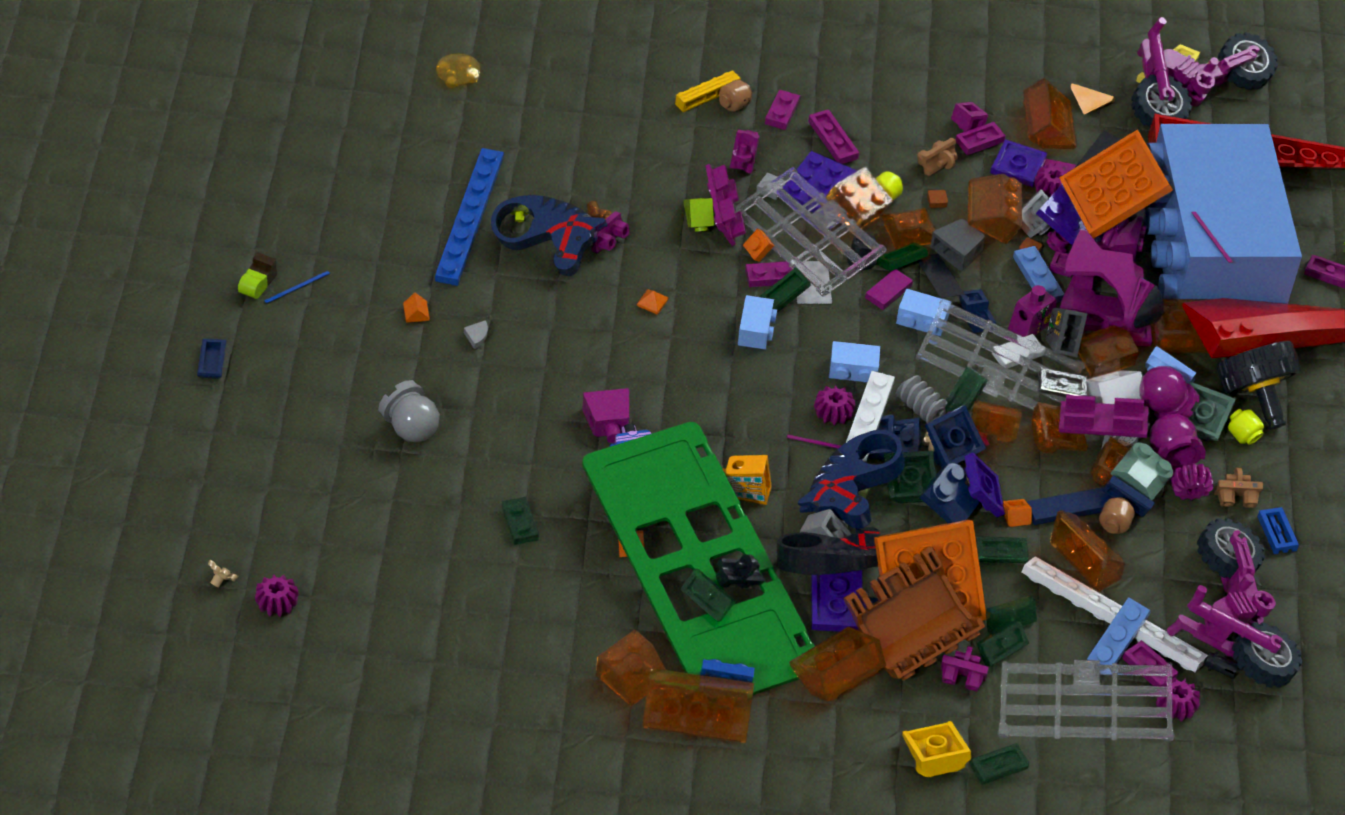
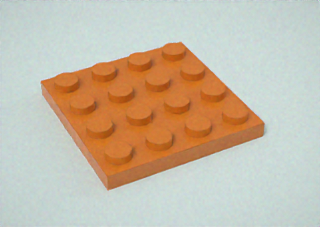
M1138 129L1059 177L1093 239L1173 191Z
M964 520L874 537L880 576L896 566L899 568V564L905 562L910 567L914 577L917 578L921 573L914 563L913 556L916 554L920 555L921 551L931 546L941 561L945 575L961 604L973 617L981 618L982 621L987 620L973 520Z

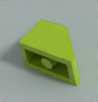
M712 198L683 199L688 227H694L696 232L708 231V226H714Z

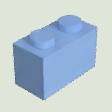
M906 289L898 309L896 324L941 336L949 317L951 301Z
M746 295L739 329V346L766 350L767 340L772 341L774 327L770 326V323L775 324L777 310L773 309L774 299Z
M833 341L829 378L868 382L871 371L878 372L880 346Z

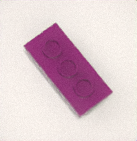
M710 164L705 165L708 177L707 186L713 200L715 224L718 230L723 232L731 246L736 245L735 238L745 234L746 231L741 211L735 213L734 202L739 201L735 180L728 179L725 165L715 169Z
M1066 395V401H1061L1059 432L1147 438L1149 406H1144V399L1115 398V404L1095 403L1094 396Z

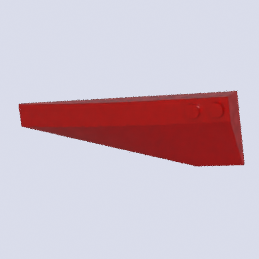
M1154 114L1148 134V143H1156L1161 124L1211 123ZM1271 134L1279 167L1345 169V147Z
M1231 298L1192 301L1182 304L1211 358L1234 356L1254 348L1281 341H1291L1294 348L1345 342V309Z

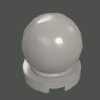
M413 380L395 385L397 390L389 397L385 394L379 403L378 410L384 420L392 423L396 434L407 442L421 443L431 438L439 427L440 414L435 403L424 396L425 393L421 386L417 385Z

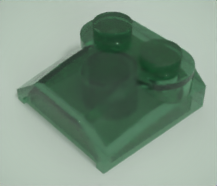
M933 451L903 452L905 466L902 473L894 480L887 482L889 500L897 503L924 502L919 497L936 476ZM884 453V463L891 460L896 453Z

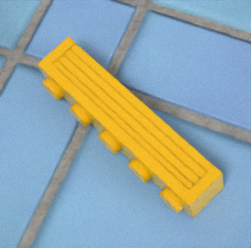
M733 70L726 72L698 86L691 87L684 92H679L676 95L675 105L682 112H686L719 97L721 87L741 78Z

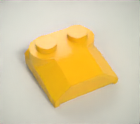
M952 721L915 730L902 731V736L916 761V771L925 777L959 771L971 760V750Z

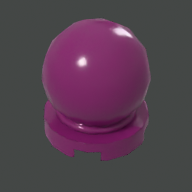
M1157 366L1150 369L1141 378L1139 396L1141 399H1144V404L1154 411L1157 419L1165 414L1177 413L1188 418L1193 414L1191 409L1195 402L1199 403V394L1190 384L1186 383L1179 371L1171 366Z
M1177 413L1165 414L1154 422L1150 429V445L1159 456L1171 464L1173 473L1175 468H1182L1184 464H1196L1200 459H1205V448L1197 436L1194 424L1188 417Z

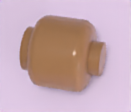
M734 80L721 87L719 91L720 104L728 111L736 112L751 102V88L741 80Z
M1125 498L1108 499L1099 516L1100 524L1109 533H1125L1133 521L1135 510Z

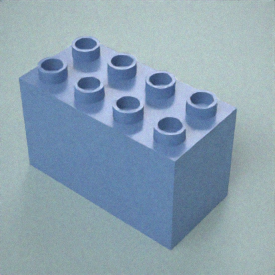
M1161 124L1156 143H1147V146L1173 191L1151 203L1146 208L1144 226H1146V235L1156 236V240L1153 241L1151 247V262L1153 268L1163 269V274L1159 277L1158 289L1163 302H1170L1173 320L1190 321L1182 307L1184 302L1231 298L1288 304L1302 255L1269 124ZM1191 212L1198 214L1231 258L1232 263L1226 260Z

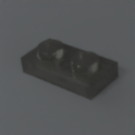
M1041 367L1038 372V392L1066 397V395L1087 396L1086 376Z

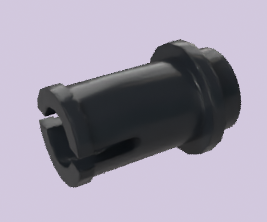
M1210 652L1204 666L1208 667V671L1212 669L1233 679L1238 663L1218 656V652L1215 654Z

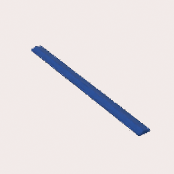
M326 271L264 301L269 303L330 274V272Z

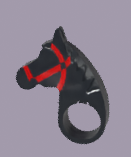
M874 527L855 529V534H851L847 538H836L808 532H797L780 536L776 541L777 567L783 571L807 575L837 574L878 567L874 537L880 536V531Z

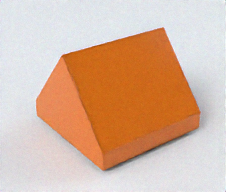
M414 293L403 303L406 323L429 321L427 301L417 293Z

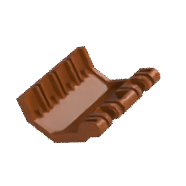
M931 546L921 551L920 555L916 554L913 556L914 563L921 573L917 578L914 577L910 567L903 562L899 564V568L896 566L879 576L877 580L874 579L870 582L871 589L878 598L877 602L872 604L867 593L862 588L856 590L857 595L852 592L844 597L845 604L874 657L889 675L895 679L901 678L906 680L916 673L914 669L921 665L927 667L937 661L936 656L943 652L945 654L953 652L959 647L957 643L964 639L970 641L980 635L979 630L985 627L981 618L973 617L961 604L945 575L941 561Z

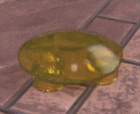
M453 53L444 56L438 61L436 71L438 76L445 81V85L453 88L457 85L477 82L479 80L480 64L470 55Z

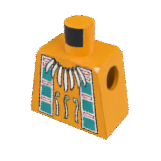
M768 455L729 457L727 467L723 471L737 498L767 505L772 487Z

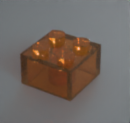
M866 167L835 184L824 198L825 202L852 234L882 216L893 203L892 198Z

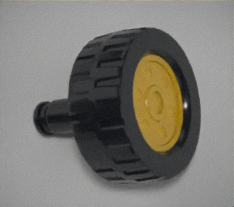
M1281 341L1231 356L1217 364L1219 379L1227 395L1247 391L1249 393L1256 392L1264 418L1268 423V429L1273 430L1286 425L1275 386L1280 384V381L1298 374L1301 370L1291 341Z

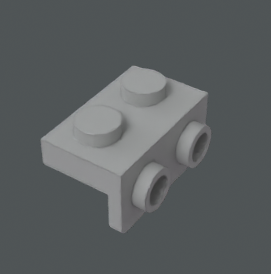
M1042 189L1035 193L1012 217L1030 238L1037 233L1041 236L1050 228L1036 214L1049 199Z

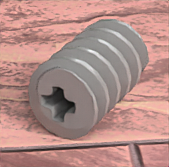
M915 375L904 381L898 387L895 394L902 402L907 403V406L913 409L914 413L919 415L922 420L929 423L945 415L947 401L943 398L940 399L939 393H934L932 387H927L926 381H921V377Z

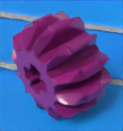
M1056 163L1054 166L1046 164L1044 168H1039L1034 180L1036 193L1042 189L1050 198L1062 184L1059 177L1069 171H1065V166L1057 167Z
M835 385L831 389L826 386L823 391L818 392L814 402L817 418H823L824 424L830 421L833 425L837 422L844 425L846 420H851L853 410H855V400L852 393L846 392L845 387L837 389Z
M1194 463L1191 465L1184 464L1182 468H1175L1171 478L1175 496H1180L1181 500L1189 498L1190 501L1195 498L1201 499V496H1208L1209 492L1213 490V478L1210 469L1204 467L1203 464L1195 465Z
M273 573L271 579L264 577L262 583L257 584L255 602L259 605L261 612L267 611L269 617L274 613L281 617L282 612L290 614L292 608L296 607L299 591L293 579L287 580L284 574L278 578Z
M1175 677L1171 682L1165 680L1157 690L1156 707L1161 709V715L1168 714L1170 721L1174 717H1177L1181 722L1185 717L1191 719L1194 712L1199 708L1200 692L1195 690V684H1186V679L1182 680V682L1178 681Z

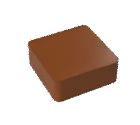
M945 190L928 191L927 199L930 208L947 207L948 199Z
M1027 237L1019 246V250L1035 246L1038 252H1040L1042 244Z

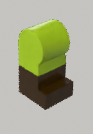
M257 252L253 257L252 265L239 281L238 292L258 299L277 276L276 259Z

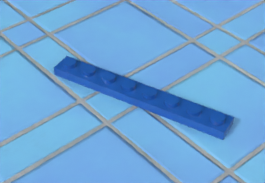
M486 148L481 149L435 274L436 282L458 286L503 162L504 152Z

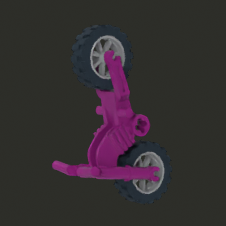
M1160 17L1148 32L1149 39H1144L1137 51L1138 56L1143 57L1142 65L1145 78L1139 83L1131 97V101H1133L1131 107L1132 110H1135L1134 115L1136 118H1139L1144 126H1149V129L1154 114L1187 119L1192 106L1201 105L1206 95L1215 86L1228 81L1230 83L1234 82L1235 86L1239 88L1245 87L1247 90L1252 88L1259 89L1261 86H1265L1278 67V63H1276L1278 60L1277 55H1274L1275 50L1273 47H1270L1265 39H1260V36L1256 34L1253 36L1248 32L1244 34L1236 33L1234 37H1229L1218 54V59L1213 57L1208 63L1199 65L1198 62H1195L1194 58H1191V55L1186 57L1172 49L1163 50L1160 31L1167 21L1165 18Z
M1218 518L1215 522L1212 520L1197 540L1199 548L1197 550L1199 555H1202V561L1205 564L1207 563L1213 572L1217 571L1219 576H1221L1227 596L1210 606L1203 602L1207 592L1206 587L1199 585L1187 607L1191 612L1204 618L1205 625L1184 615H1179L1177 620L1167 628V633L1170 636H1175L1183 629L1193 634V637L1237 660L1239 669H1243L1248 678L1252 677L1260 685L1263 683L1266 684V687L1270 688L1273 686L1280 688L1284 684L1287 685L1300 670L1302 665V659H1300L1301 652L1297 650V644L1294 640L1291 641L1288 638L1289 635L1286 632L1282 633L1278 627L1274 625L1271 627L1268 626V623H1263V617H1267L1276 605L1275 599L1271 594L1257 590L1254 578L1255 572L1265 559L1264 547L1259 543L1260 539L1258 536H1254L1252 534L1253 531L1248 527L1247 529L1243 527L1242 523L1238 521L1235 523L1232 522V519L1227 518L1225 520ZM1232 632L1239 634L1234 642L1226 640Z

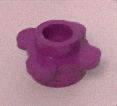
M1056 231L1049 232L1047 234L1049 238L1046 240L1049 247L1054 251L1057 250L1065 253V247L1069 242Z

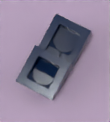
M981 289L965 291V295H959L963 312L973 333L996 330V321L988 310L989 301Z

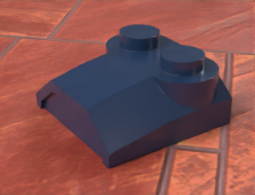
M966 405L925 424L934 447L933 459L940 467L947 462L949 464H957L965 460L964 456L972 452L977 454L986 449Z
M948 462L942 466L919 497L947 523L967 520L980 502L977 499H973L969 493L968 486L970 484L966 480L964 469L956 463L949 464Z

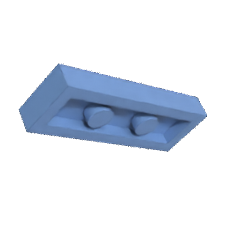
M1032 246L1014 251L1013 258L1031 288L1036 285L1043 286L1049 294L1055 297L1056 303L1061 302L1064 293L1037 248Z
M1128 597L1088 656L1087 662L1109 675L1150 615V610Z

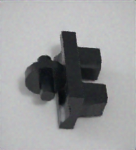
M744 554L740 559L721 558L717 562L720 571L716 574V578L720 587H729L731 584H737L741 588H748L750 585H762L765 582V578L759 572L760 564L751 554Z

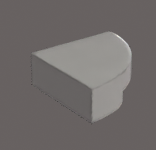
M486 320L464 327V334L473 348L480 347L488 333Z

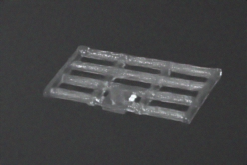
M792 167L734 207L735 213L741 211L744 224L753 232L757 228L763 230L774 244L772 249L789 263L791 269L796 267L816 287V291L824 297L882 256L887 248L884 245H879L856 225L857 222L854 219L848 218L845 209L833 199L829 201L824 193L817 191ZM791 179L812 199L801 205L781 186ZM774 192L794 212L784 218L763 198ZM756 205L777 224L766 231L745 211ZM818 205L822 206L816 211H814L815 213L813 214L809 212ZM802 217L824 238L813 244L792 223ZM839 223L842 224L839 228H837V229L834 230L833 232L830 230V229H832L834 226H836L837 224H839ZM784 230L806 251L795 257L774 236ZM850 231L872 251L861 258L840 237ZM833 244L854 264L843 271L821 250ZM814 256L836 277L825 284L803 263Z
M942 299L939 302V308L916 355V359H922L962 377L961 379L964 381L973 382L976 384L975 388L996 398L999 394L1008 398L1010 402H1017L1059 423L1061 406L1059 411L1017 391L1020 385L1060 403L1061 401H1066V395L1072 394L1077 379L1085 368V363L1078 359L1073 360L1065 355L1054 353L1053 350L1040 345L1037 341H1031L992 323L993 321L989 319L987 321L950 304V301ZM945 311L984 329L981 337L941 319L942 312ZM935 327L975 344L974 352L933 335ZM988 331L1030 350L1027 358L985 339ZM930 343L969 361L966 369L925 351L927 344ZM982 347L1023 366L1020 374L979 356L980 348ZM1034 353L1075 370L1073 378L1033 361ZM973 363L984 368L981 375L970 371ZM1027 369L1067 386L1066 394L1024 376ZM1005 378L1016 382L1013 390L1002 386Z
M1074 660V664H1062V662H1056V664H1031L1002 661L999 738L1037 736L1055 737V739H1060V737L1111 738V740H1117V738H1142L1173 741L1175 735L1172 726V664H1167V666L1117 665V663L1100 665V660ZM1007 673L1056 674V685L1007 684ZM1062 674H1074L1073 685H1061ZM1100 675H1112V685H1100ZM1117 675L1167 676V686H1117ZM1007 694L1056 695L1055 705L1006 704ZM1061 695L1112 696V706L1061 705ZM1117 696L1167 697V707L1117 706ZM1006 715L1055 716V726L1006 725ZM1061 716L1112 717V727L1060 726ZM1117 717L1167 718V728H1117Z

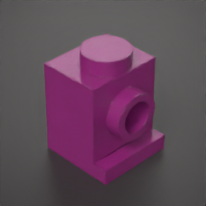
M973 102L956 103L951 119L958 124V127L964 130L963 132L985 125L988 114Z

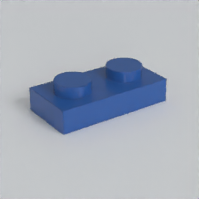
M703 659L699 681L750 689L755 668L747 667L744 664L723 663L716 659Z

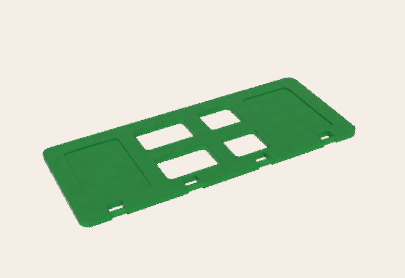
M687 422L584 456L582 467L700 704L704 708L715 709L816 674L821 670L823 662L814 643L810 640L800 616L780 578L775 573L765 549L747 515H745L740 506V502L718 459L713 454L707 438L697 423ZM703 447L707 456L701 458L697 448ZM717 505L732 533L707 542H700L686 513ZM735 508L740 518L733 520L728 510ZM661 521H667L682 549L651 559L648 557L636 530ZM740 551L743 555H753L760 564V574L768 571L773 581L764 582L762 585H759L764 593L763 595L732 604L723 587L719 586L710 560ZM685 568H691L713 612L682 621L679 619L659 577ZM801 635L806 646L799 647L794 637ZM703 659H716L723 663L744 664L747 667L755 668L750 689L699 681Z

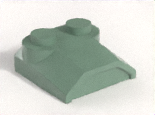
M1190 382V385L1199 394V403L1195 402L1191 409L1193 414L1188 419L1194 424L1198 438L1206 441H1218L1227 420L1231 416L1236 399Z
M1135 443L1110 474L1150 500H1153L1172 477L1173 469L1171 464L1154 452L1149 445Z

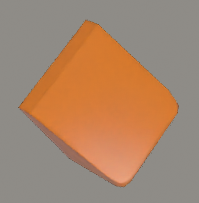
M1025 499L1003 501L1004 517L1009 527L1030 525L1032 523V508Z

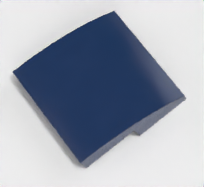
M894 415L882 416L878 430L890 431L900 439L905 462L920 461V419L895 421ZM877 449L869 452V457L889 461L896 453L888 449Z

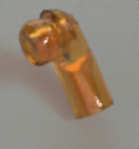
M590 201L587 204L591 217L606 219L612 214L609 210L600 209L596 201Z

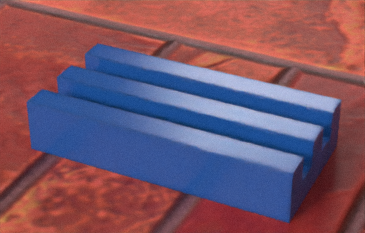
M1283 508L1259 510L1257 517L1273 554H1279L1280 550L1283 553H1287L1289 549L1292 552L1297 551L1299 544ZM1274 515H1276L1277 518H1278V520H1279V523H1280V525H1281V527H1282V529H1283V532H1284V534H1285V536H1286V538H1287V541H1288L1287 543H1286L1285 540H1284V537H1283V535H1282V533H1281V528H1280L1279 524H1277Z

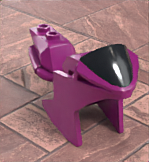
M1138 216L1132 222L1128 221L1127 218L1104 233L1101 242H1095L1088 231L1080 230L1067 257L1065 274L1073 275L1062 298L1060 309L1094 314L1115 326L1127 328L1128 332L1143 333L1147 326L1155 324L1161 319L1164 312L1161 293L1157 286L1144 279L1143 269L1133 263L1136 260L1137 252H1142L1146 226H1142V216ZM1094 276L1103 278L1117 291L1118 298L1096 295L1092 290Z

